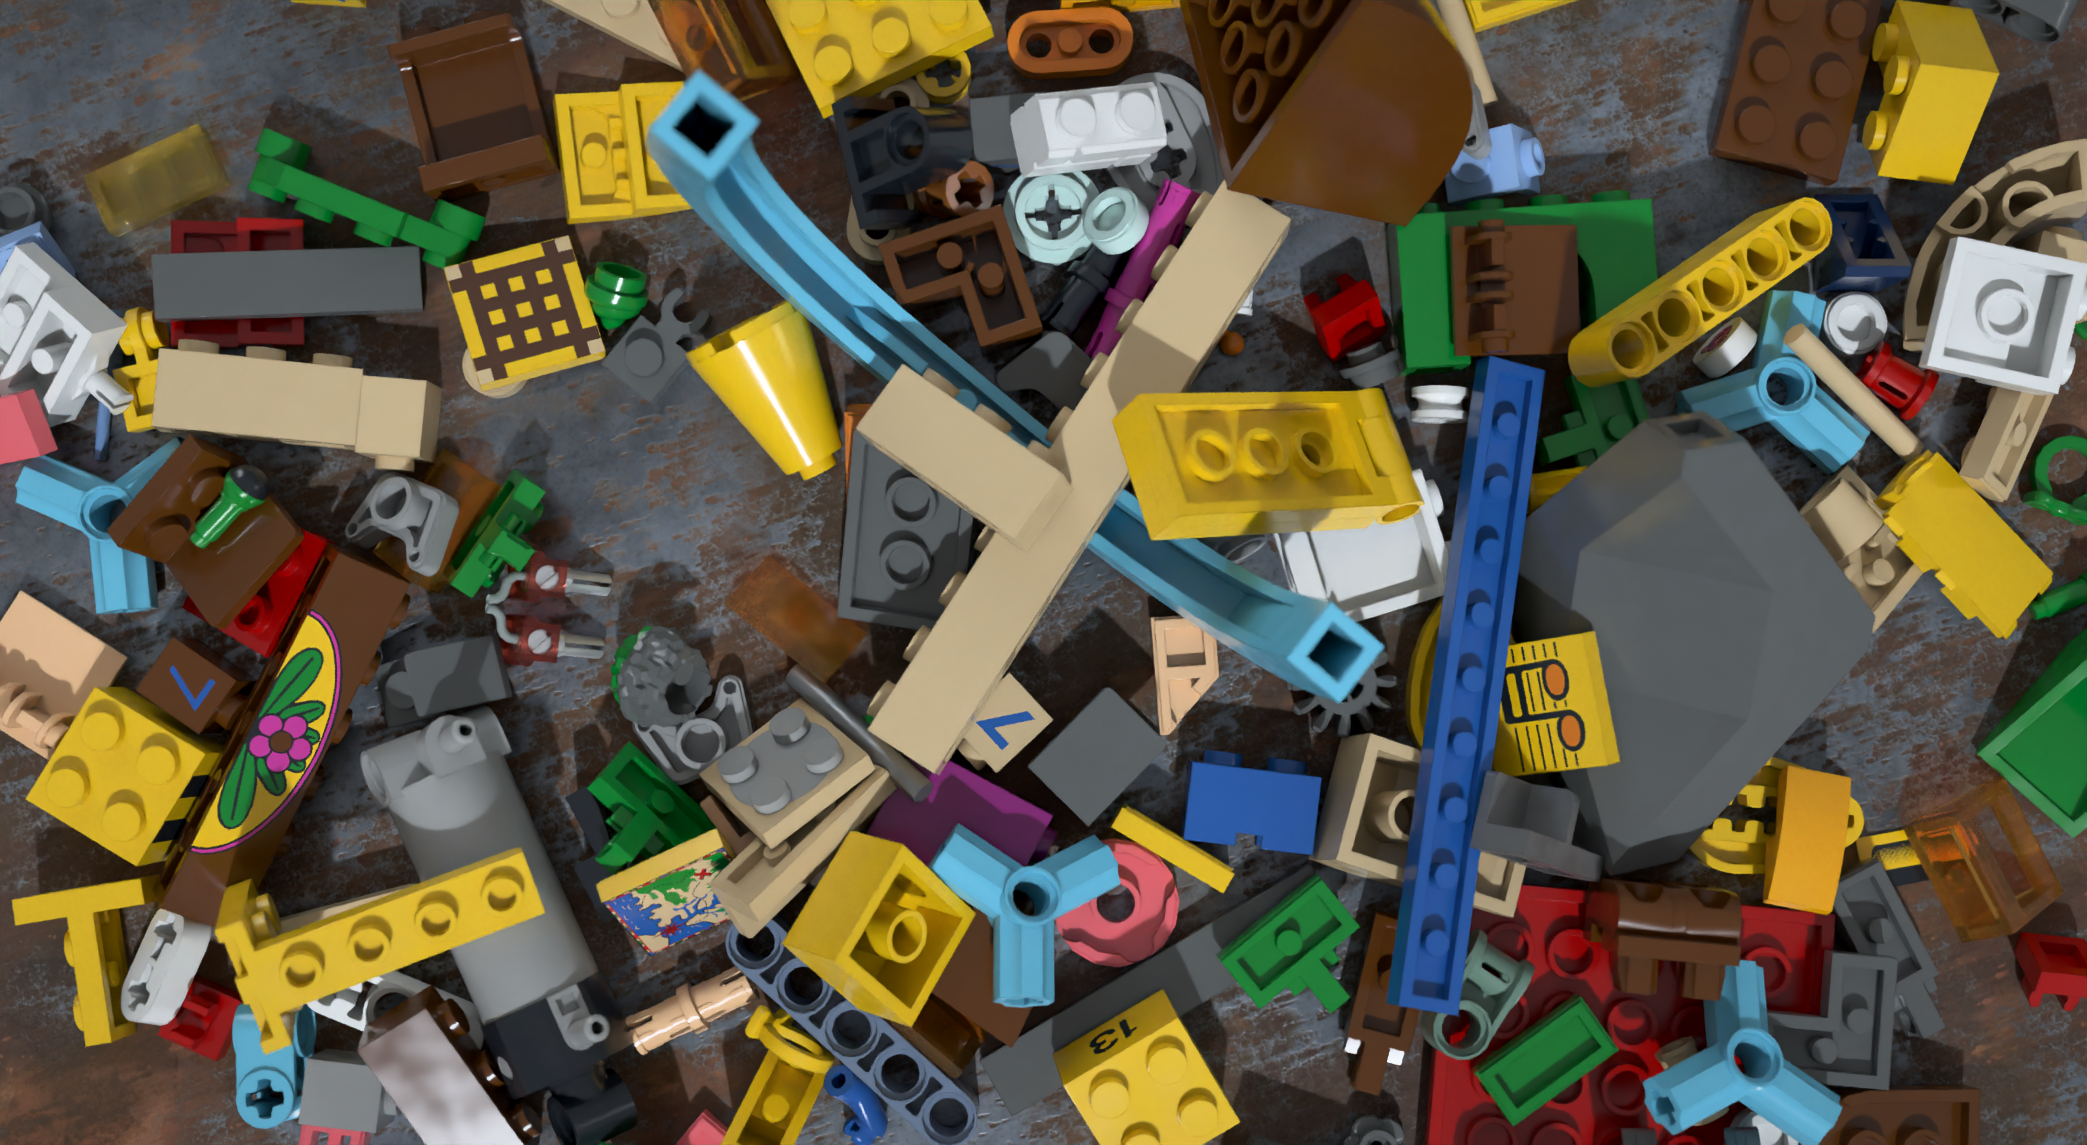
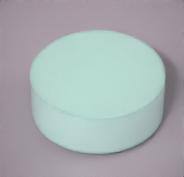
M1124 187L1110 188L1099 194L1088 206L1083 218V231L1086 237L1102 252L1111 255L1120 254L1128 251L1141 240L1149 224V211L1147 206L1131 190Z

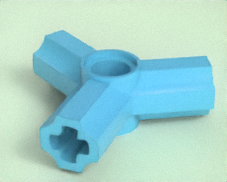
M1771 290L1766 293L1751 369L1685 389L1675 394L1677 415L1705 411L1734 432L1769 422L1827 475L1836 472L1844 463L1849 461L1865 444V440L1870 434L1868 430L1816 385L1812 370L1783 342L1786 332L1800 323L1804 324L1819 339L1826 301L1817 298L1816 295L1804 292ZM1770 375H1776L1786 384L1788 395L1784 405H1779L1772 401L1767 393L1766 384Z
M176 436L113 483L48 454L35 457L29 464L24 465L15 485L17 489L16 503L81 530L89 537L96 614L132 613L159 608L154 560L119 548L106 530L111 526L110 512L119 501H123L126 507L182 444L185 440L182 437Z
M958 823L939 847L928 867L957 896L987 915L988 921L994 929L993 1002L1003 1004L1005 1007L1027 1008L1047 1006L1054 1002V920L1121 884L1118 875V862L1109 846L1103 844L1095 834L1033 866L1024 867ZM1014 890L1022 891L1031 898L1034 904V916L1024 915L1016 908L1013 902Z
M1740 960V967L1726 965L1725 980L1720 1000H1703L1707 1047L1643 1082L1646 1095L1645 1105L1655 1122L1666 1127L1674 1135L1727 1106L1740 1101L1800 1144L1818 1145L1826 1133L1834 1127L1843 1108L1839 1105L1840 1097L1783 1058L1781 1048L1768 1032L1763 967L1757 966L1756 961ZM1734 1055L1743 1063L1745 1075L1736 1066Z

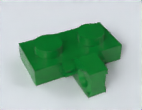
M1574 375L1565 378L1564 382L1574 412L1561 416L1565 431L1536 441L1535 453L1539 465L1544 466L1574 456L1577 467L1590 466L1640 423L1650 420L1637 379L1634 378L1601 387H1588L1579 382Z
M513 469L442 573L450 585L473 598L481 585L488 588L498 579L506 563L521 572L535 552V548L520 536L527 534L533 528L544 509V503L540 500L546 491L536 481L518 469Z
M630 741L614 755L586 788L613 812L606 820V823L616 833L595 857V860L612 875L617 874L626 863L633 861L638 853L649 859L656 854L665 852L712 829H717L705 811Z
M1315 873L1217 953L1216 956L1259 1009L1287 987L1296 996L1308 986L1331 1014L1351 998L1328 970L1340 960L1333 949L1360 928V926L1324 881Z

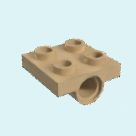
M1846 465L1833 473L1801 508L1799 513L1876 616L1872 631L1874 633L1923 572L1896 545L1895 542L1903 538L1901 536L1897 537L1884 523L1882 515L1888 508L1881 511L1873 501L1878 496Z

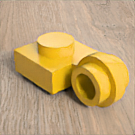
M137 307L127 310L125 317L121 318L127 324V327L118 341L126 355H135L137 364L112 370L114 380L126 391L134 395L133 401H129L131 403L130 406L123 411L127 431L134 433L156 429L152 427L158 366L157 355L159 354V348L167 347L170 340L166 322H158L155 319L154 310L148 311L144 307Z

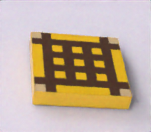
M568 235L444 267L445 276L481 392L606 358V351L590 301L584 293V282Z

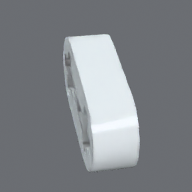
M161 908L156 912L121 990L120 1005L126 1019L133 1022L161 1026L168 1024L175 1018L207 950L211 937L210 925Z

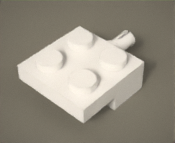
M35 242L16 245L0 275V395L34 388L49 427L75 420L90 393L106 406L113 415H118L130 406L131 403L129 401H133L134 395L126 391L107 374L109 358L127 324Z

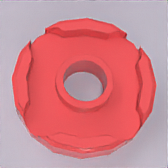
M1107 838L1100 841L1109 846L1119 864L1118 875L1121 881L1120 885L1127 887L1133 895L1134 903L1132 910L1122 919L1111 920L1099 912L1097 898L1055 919L1058 931L1075 953L1094 964L1123 967L1144 960L1164 946L1176 925L1179 896L1173 874L1156 853L1132 840Z

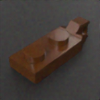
M1373 909L1343 1032L1345 1035L1343 1051L1355 1054L1349 1086H1352L1354 1090L1379 1096L1387 1063L1401 1066L1404 1053H1410L1420 1009L1386 1004L1398 915Z

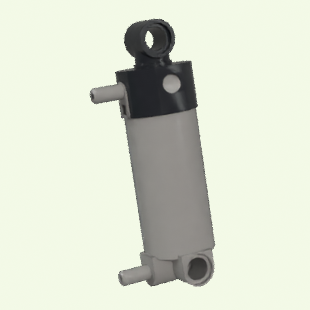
M480 705L454 716H442L422 731L416 730L362 751L360 764L378 811L388 807L420 882L513 848L520 847L524 852L545 913L450 949L483 1023V1026H481L482 1032L511 1098L517 1099L542 1088H545L546 1091L549 1090L551 1096L547 1100L548 1116L553 1130L562 1145H599V1142L605 1143L634 1128L637 1125L638 1116L632 1095L620 1075L613 1069L605 1068L604 1065L607 1062L605 1058L634 1042L603 970L599 971L506 762L505 756L510 754L512 749L496 715L488 706Z

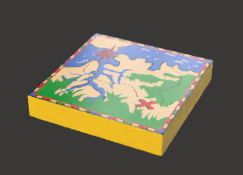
M712 829L597 883L596 886L601 903L647 954L653 956L731 920L709 883L737 856L719 830Z

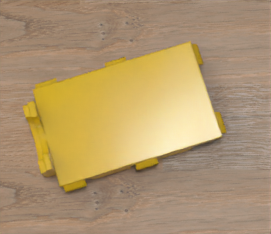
M1928 449L1915 459L1908 461L1873 501L1881 511L1888 508L1882 515L1884 523L1897 537L1901 536L1903 538L1895 542L1896 545L1923 573L1932 569L1936 573L1934 576L1945 586L1939 590L1968 620L1977 616L1997 638L2003 636L2007 640L2017 627V619L2038 593L2042 595L2052 583V575L2054 573L1938 452L1932 454Z

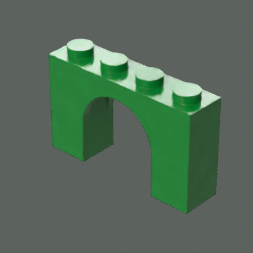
M1615 190L1594 194L1591 196L1592 202L1567 204V196L1559 194L1531 198L1528 200L1529 206L1504 208V200L1481 199L1466 203V211L1441 212L1440 204L1425 203L1406 227L1389 223L1386 227L1394 342L1395 347H1398L1401 357L1396 360L1401 372L1398 376L1458 373L1471 364V356H1454L1450 253L1451 226H1478L1479 221L1489 219L1505 220V225H1576L1581 327L1584 330L1658 279L1652 199L1631 200L1629 191Z

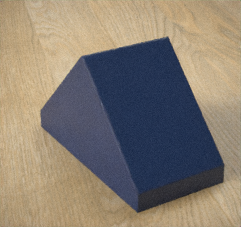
M1878 194L1814 195V199L1822 203L1829 212L1832 221V237L1829 245L1813 258V292L1876 293L1909 277L1912 265Z

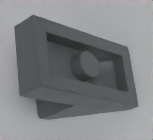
M498 634L405 653L402 659L379 665L376 672L389 728L416 723L513 696Z

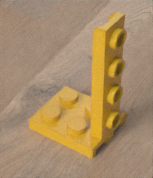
M518 847L276 936L275 932L282 930V926L274 901L269 893L258 896L252 878L225 888L214 931L219 943H225L238 975L235 977V983L244 1005L249 1004L261 1032L260 1044L266 1055L292 1045L296 1011L303 1009L304 1004L545 913V909L522 848Z

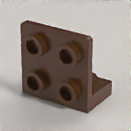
M189 434L106 531L119 548L165 563L208 623L213 627L223 630L227 628L303 541L304 533L273 493L269 491L267 499L263 504L242 512L217 541L211 542L205 549L196 546L190 540V535L195 530V524L221 496L220 491L223 488L227 472L239 465L250 464L244 457Z

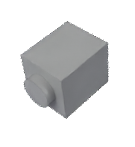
M326 1048L306 1059L298 1124L377 1133L392 1123L395 1115H401L400 1109L358 1052Z

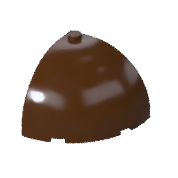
M1429 0L1179 1L1227 190L1406 227L1422 206L1431 199L1435 190L1453 168L1470 130L1473 113V92L1468 71L1455 40Z

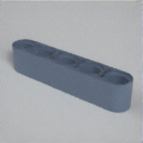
M777 913L765 925L773 933L775 943L773 951L764 956L755 955L748 951L743 942V935L738 932L734 924L731 925L727 932L725 946L727 954L734 965L928 1141L935 1145H962L971 1138L976 1130L979 1112L977 1094L963 1078L903 1024L859 1010L824 979H822V993L817 997L810 999L802 998L794 992L790 984L792 970L808 966L782 945V942L793 926L783 915ZM849 1010L861 1012L870 1021L871 1034L866 1039L860 1041L846 1039L838 1030V1016ZM893 1055H908L917 1063L920 1074L911 1083H896L886 1074L885 1061ZM953 1098L964 1105L968 1116L959 1126L946 1127L938 1123L933 1117V1105L941 1099Z

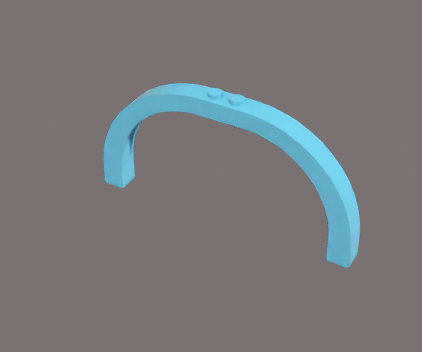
M697 70L650 127L646 137L647 149L652 159L692 209L769 285L884 385L887 386L902 364L920 376L930 368L947 379L960 391L955 398L959 403L973 412L979 404H983L1012 426L1007 434L1010 438L1025 448L1028 447L1032 440H1035L1050 449L1052 443L1045 439L1048 432L1047 428L889 297L802 213L772 178L753 148L751 135L759 120L701 71ZM1125 489L1087 545L1089 550L1224 645L1281 679L1329 700L1341 703L1384 647L1331 601L1301 595L1279 587L1235 564L1195 538L1151 540L1138 499Z

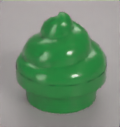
M599 262L597 263L595 274L587 276L584 293L591 301L592 311L596 316L600 317L603 329L611 330L621 326L625 320L637 316L641 309L646 306L649 292L644 288L647 276L643 272L620 263Z

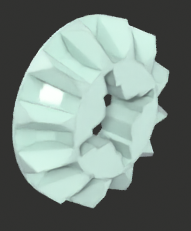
M1081 171L1027 178L1020 175L1008 190L1003 205V211L1015 247L1030 261H1039L1055 266L1081 258L1093 245L1083 231V218L1090 203L1099 195V191L1094 183ZM1048 190H1054L1055 200H1058L1060 210L1081 213L1061 221L1058 239L1052 240V233L1048 231V225L1045 221L1025 218L1045 211L1046 201L1049 200Z

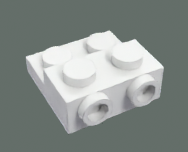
M1960 236L1949 239L1919 367L1973 378L1978 383L2039 396L2058 394L2060 385L2068 381L2075 364V349L2070 346L2075 323L2081 320L2087 311V263Z

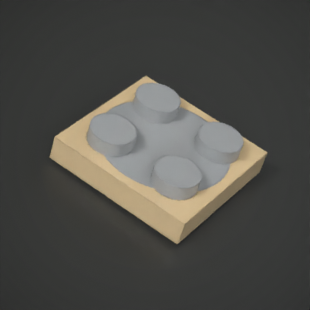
M799 698L789 707L778 712L769 722L737 746L726 751L699 775L707 789L772 850L876 769L869 755L805 700Z

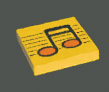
M1595 631L1508 645L1493 756L1495 771L1513 777L1606 766L1620 762Z

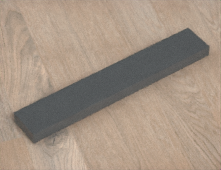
M1307 862L1019 1034L1012 1048L1003 1043L981 1056L979 1061L1011 1116L1016 1115L1063 1087L1052 1056L1053 1053L1154 993L1164 989L1178 1015L1182 1016L1236 984L1237 981L1221 963L1216 954L1313 876L1315 871L1311 864Z

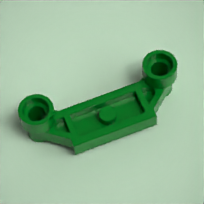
M263 127L254 150L260 153L247 189L281 203H285L288 194L296 196L298 199L294 206L295 210L330 224L335 213L357 221L353 230L354 234L389 248L394 237L423 247L425 251L421 260L441 269L462 263L471 239L478 242L487 218L441 199L437 200L429 222L304 171L313 147Z

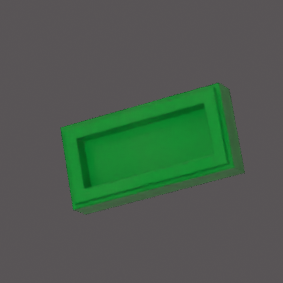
M1574 994L1471 1070L1508 1122L1515 1126L1619 1049L1581 996Z

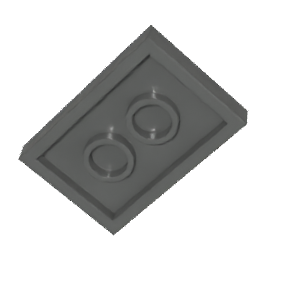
M857 429L854 430L837 617L919 630L923 625L933 629L946 607L939 603L944 589L958 570L968 575L973 567L978 519L872 446Z

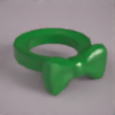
M2069 435L2049 440L2037 449L2030 461L2028 475L2032 491L2027 492L2023 496V504L2047 511L2053 517H2061L2076 526H2086L2087 491L2071 500L2068 504L2053 497L2047 470L2051 458L2060 450L2077 451L2087 460V439Z

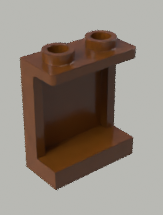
M497 10L479 11L467 16L464 19L463 25L444 30L432 26L416 28L406 32L403 35V41L387 45L389 57L398 66L425 164V166L418 167L424 192L437 202L438 199L451 203L561 173L525 34L510 13L501 14Z

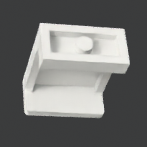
M1420 468L1412 471L1425 505L1419 507L1418 514L1397 523L1381 525L1377 524L1375 520L1374 523L1363 529L1272 534L1289 590L1301 595L1331 601L1355 622L1444 596L1451 540L1444 542L1437 517L1444 515V507L1435 481L1433 479L1425 481Z

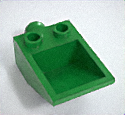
M2087 627L2063 648L1976 749L1978 756L2073 839L2087 828Z

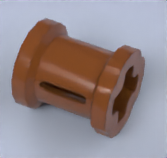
M968 161L965 167L956 174L914 191L913 197L916 206L926 216H933L937 219H947L951 216L960 218L990 208L994 198V183L991 174L985 166L976 161ZM973 178H974V179L976 180V181L964 182V179H973ZM931 199H942L943 201L932 202Z

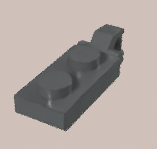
M1867 858L1842 871L1831 913L1836 914L1835 929L1847 952L1890 955L1898 958L1894 1016L1907 1037L1914 1036L1925 1039L1945 1028L1946 1026L1929 996L1930 993L1937 990L1934 977L1939 975L1883 865L1877 858Z

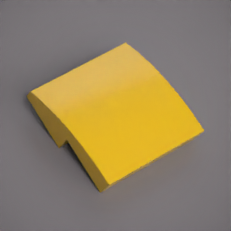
M684 81L621 84L619 91L554 95L553 108L567 224L613 221L692 209L663 175L652 159L646 145V137L650 127L685 86Z

